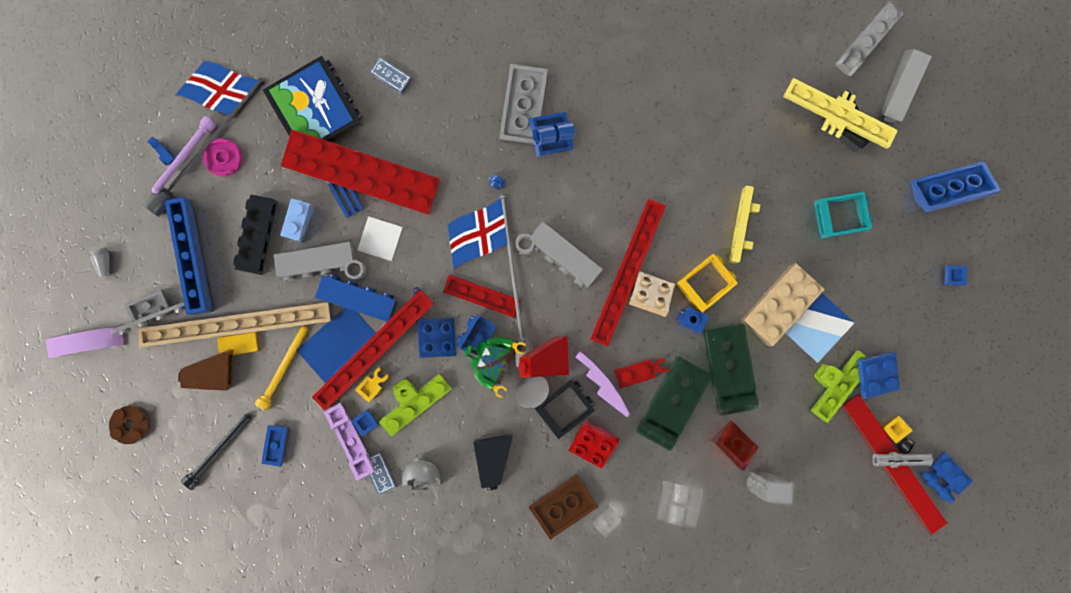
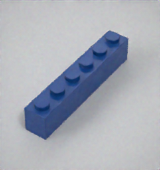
M185 197L166 200V211L186 315L213 312L192 200Z

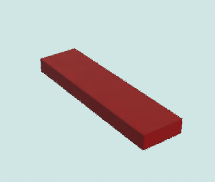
M449 274L443 293L515 318L516 305L514 297Z

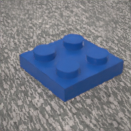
M888 352L857 360L861 396L863 398L900 390L896 353Z

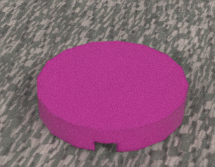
M219 138L213 140L203 153L205 167L217 176L227 177L233 175L242 164L243 156L241 149L236 143L228 139Z

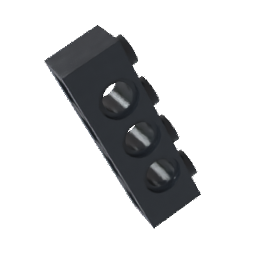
M250 194V198L247 199L245 205L247 210L246 217L243 218L241 224L243 229L242 236L238 238L237 246L239 250L238 255L234 257V270L263 275L278 201ZM261 212L262 218L256 221V213ZM257 230L258 236L252 240L251 233ZM250 249L254 250L252 258L247 257V252Z

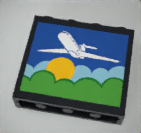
M323 56L316 58L263 89L265 96L289 136L291 130H295L327 141L357 123L360 126L363 125L360 120L363 116L358 108H353L351 105L354 102L348 92L344 93L341 88L344 86L339 76H334L332 71L335 69L330 60L326 61Z

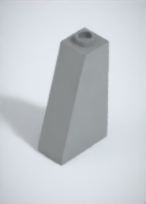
M915 49L904 50L880 115L885 117L884 121L895 124L896 121H903L932 58L931 55Z

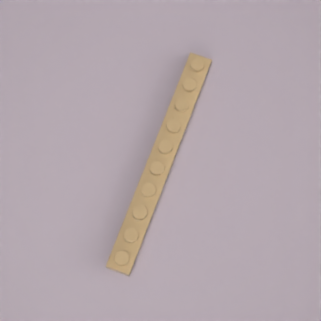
M326 302L137 328L139 347L143 348L332 322L330 303Z

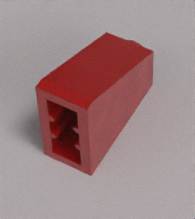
M568 336L553 337L521 356L518 366L520 377L569 375Z

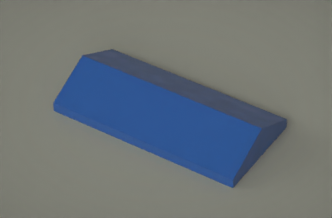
M984 161L911 180L916 203L926 213L1001 192L1000 187Z

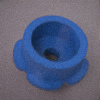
M495 174L488 178L491 181L490 186L498 190L501 187L505 188L506 180Z

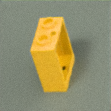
M714 253L676 283V286L690 303L701 313L738 284L736 275L731 270L728 271L724 267L723 259L719 255L715 256ZM708 263H711L727 282V285L704 303L687 281Z

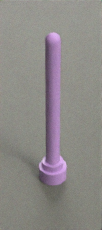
M206 116L200 120L198 131L152 187L153 193L160 192L202 137L215 129L217 125Z

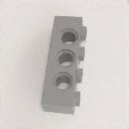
M751 472V475L748 476L747 487L750 488L749 491L766 502L792 504V482L774 473Z

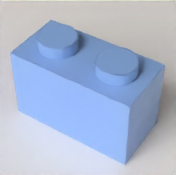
M291 198L280 236L304 243L315 207L309 203Z

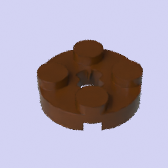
M131 405L116 409L109 421L111 438L126 445L139 442L150 430L149 417L138 406ZM128 420H131V423H134V427L128 430L125 424Z

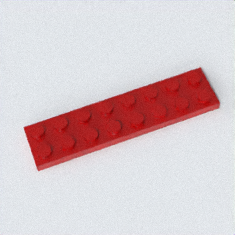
M291 130L280 165L281 167L428 215L440 181L438 177L295 130Z

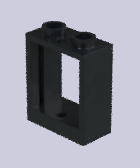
M569 380L546 398L541 405L535 407V410L558 440L595 411L593 408L595 403L589 396L584 397L581 393L584 389L577 380L574 383L572 380ZM571 387L587 407V410L560 429L544 407Z

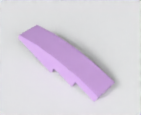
M579 351L575 358L589 368L585 375L600 386L596 394L628 417L630 414L609 379L590 359Z

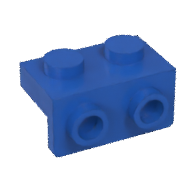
M478 314L475 317L471 316L466 324L469 328L466 333L462 332L457 340V343H459L457 348L466 351L468 346L477 348L480 341L486 342L491 338L497 325Z

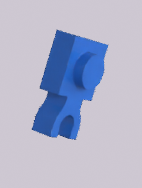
M153 136L147 141L160 155L158 159L166 166L168 164L171 165L176 157Z

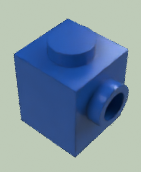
M685 307L678 314V325L697 334H702L709 316L692 308Z

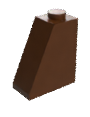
M229 349L182 368L178 374L180 388L223 391L232 388L233 350Z

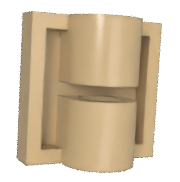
M639 272L630 295L629 304L666 317L675 284Z

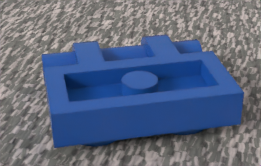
M942 452L930 466L934 470L932 474L928 470L922 473V476L926 479L925 482L929 486H933L937 490L938 495L949 504L955 500L951 495L952 490L960 494L973 482L945 452ZM940 477L947 483L944 487L938 482Z

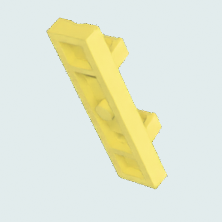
M745 186L742 189L729 263H739L742 249L750 251L753 248L754 242L744 240L749 212L757 214L760 211L759 204L751 203L754 189L751 186Z

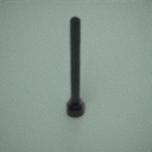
M245 414L197 469L183 477L181 483L186 488L194 490L200 480L199 477L250 421L251 415Z

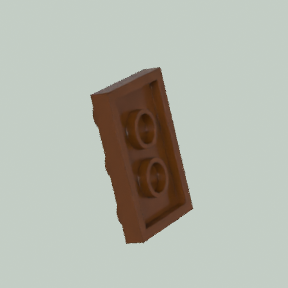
M577 474L529 506V509L550 540L598 508V505Z

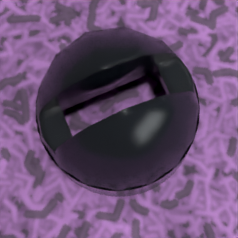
M905 437L902 439L904 441L903 444L898 443V448L903 453L909 454L915 445V441Z

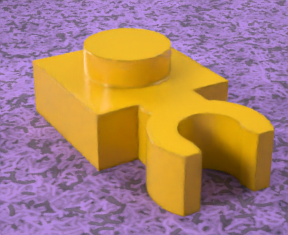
M382 368L375 370L373 378L367 375L355 389L369 403L383 389L379 385L380 382H384L389 378L388 374L384 378L379 377V372Z

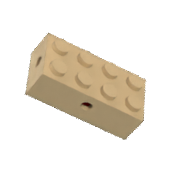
M796 263L792 264L742 317L740 322L766 346L772 347L825 289Z

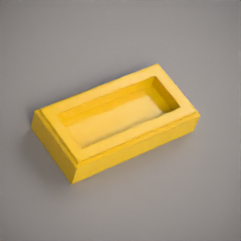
M257 332L217 338L219 353L229 349L233 350V355L259 351Z

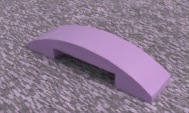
M117 327L46 339L48 358L126 345L124 334L119 335L118 332L112 334L111 330Z
M342 403L324 411L331 429H334L350 462L348 464L356 480L359 481L374 473L375 470L366 447Z

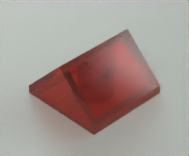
M732 420L710 440L741 471L747 468L759 448Z

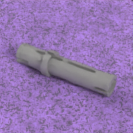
M890 452L889 454L873 455L874 466L897 468L898 466L914 465L931 466L933 463V457L929 453L897 454L896 452Z

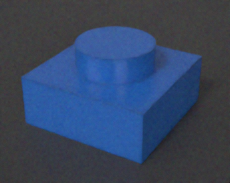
M945 266L944 285L966 286L967 266Z
M369 409L352 420V423L362 437L379 425Z

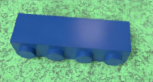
M329 274L326 277L322 275L315 298L386 322L393 317L398 301L393 299L394 295L383 292V295L375 293L376 289L367 286L361 289L357 287L358 283L349 280L343 283L339 281L340 277Z

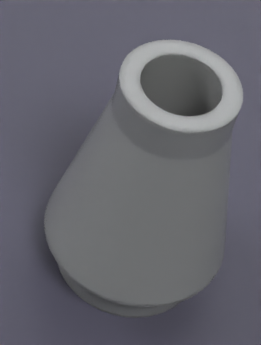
M107 248L91 251L90 259L98 277L110 275V253L107 252Z

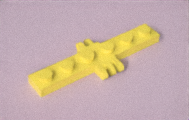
M795 78L791 80L783 97L826 118L821 130L826 131L828 125H830L828 133L832 135L835 129H838L835 137L839 138L844 128L886 149L890 147L898 130L855 109L856 104L853 102L856 95L852 94L849 100H847L849 92L845 90L842 97L838 96L835 99Z

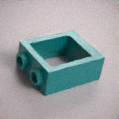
M865 192L823 198L814 202L821 239L866 232L872 229L873 219L868 212L869 199L865 196ZM855 200L860 227L833 231L828 204Z

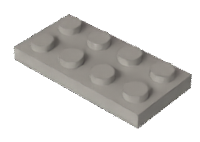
M510 64L499 140L534 145L529 119L539 117L542 114L548 69Z

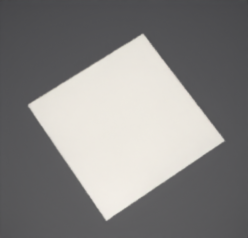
M368 216L358 251L392 261L402 227Z

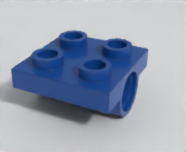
M566 112L529 119L537 157L574 149L572 140L575 138V127L571 121H568Z

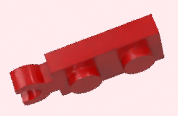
M660 358L656 360L655 364H652L651 359L614 370L619 389L657 378L655 374L657 371L660 373L667 372L668 368L660 369L659 364L664 362L665 359Z

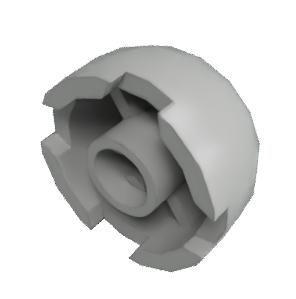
M425 458L414 459V462L408 464L402 473V488L404 489L408 486L409 491L427 490V487L430 485H434V488L441 485L439 469L432 462L426 461Z

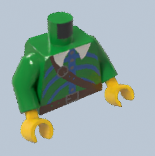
M502 336L489 338L486 342L480 341L477 348L468 346L465 351V356L472 359L470 366L474 368L473 374L478 382L490 391L494 390L500 398L503 397L498 394V390L503 388L507 391L504 386L498 387L497 384H501L514 352L516 351L518 354L524 353V351L518 349V345L526 346L525 342L515 343L514 340Z

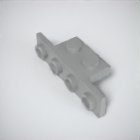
M161 289L128 302L124 306L132 322L111 330L112 334L118 332L121 335L131 331L130 327L136 324L139 328L149 324L148 320L154 317L156 320L167 317V312L174 310L177 313L185 310L184 301L170 307L164 291Z

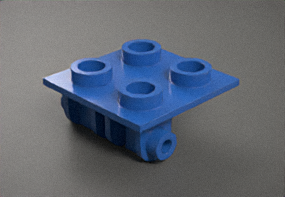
M454 318L419 319L417 321L419 358L456 356Z

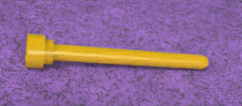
M307 326L300 328L265 394L257 398L254 404L257 407L269 411L272 405L271 397L308 331Z

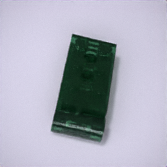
M745 324L703 330L714 400L719 416L758 410L759 403L755 392L756 386ZM725 341H728L730 344L728 351L723 349ZM728 360L733 362L731 370H728L726 367Z
M676 356L642 416L636 433L671 451L713 375L680 356ZM684 377H687L689 380V384L687 387L683 388L681 385V380ZM678 394L680 397V401L677 404H673L671 401L672 396Z

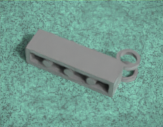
M889 1L834 65L845 75L851 77L904 13Z
M543 221L532 235L523 233L516 239L515 244L518 252L529 254L533 250L537 253L541 251L545 254L544 258L553 265L555 262L559 265V270L567 277L569 274L574 277V282L581 288L584 286L588 288L603 270ZM524 238L529 239L532 243L531 247L526 250L519 247L520 240Z
M351 242L273 255L277 278H281L283 281L295 280L296 276L310 278L314 277V273L321 272V275H328L337 269H340V272H345L346 276L353 280H361L367 273L366 266L355 259L354 247ZM359 264L361 271L357 276H353L351 268Z

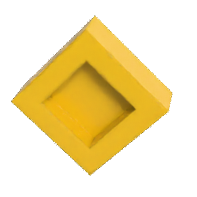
M900 416L883 428L896 444L913 431Z

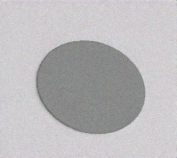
M525 377L519 382L515 390L517 403L524 408H535L541 405L548 396L549 384L543 377Z

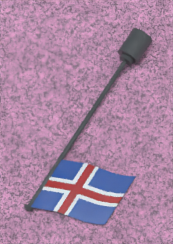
M204 61L175 96L190 99L210 110L229 116L167 189L163 187L159 193H152L143 204L145 208L158 217L166 209L165 201L173 199L171 197L173 194L170 192L171 189L261 83L264 84L262 78L256 80L242 76L209 61Z

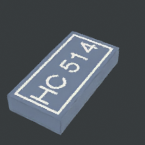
M379 57L370 70L371 75L400 94L404 92L412 80L409 75Z
M382 452L370 456L375 470L374 473L370 474V478L378 495L397 487Z

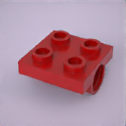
M585 420L568 451L602 469L618 445L620 438Z

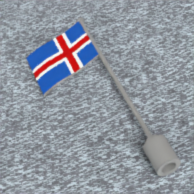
M500 195L498 201L484 209L469 213L448 224L454 270L467 261L490 254L507 244L520 339L516 341L517 343L521 341L526 343V346L518 345V349L524 351L523 354L514 352L516 367H518L519 358L533 350L532 341L528 342V338L523 336L505 203L507 197Z

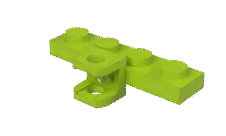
M856 350L841 371L834 366L822 364L814 374L815 379L827 390L810 411L823 422L829 423L860 382L857 360L867 358L862 352Z
M440 373L419 390L409 380L403 378L393 386L394 396L400 404L381 418L379 423L392 437L451 391L452 388Z

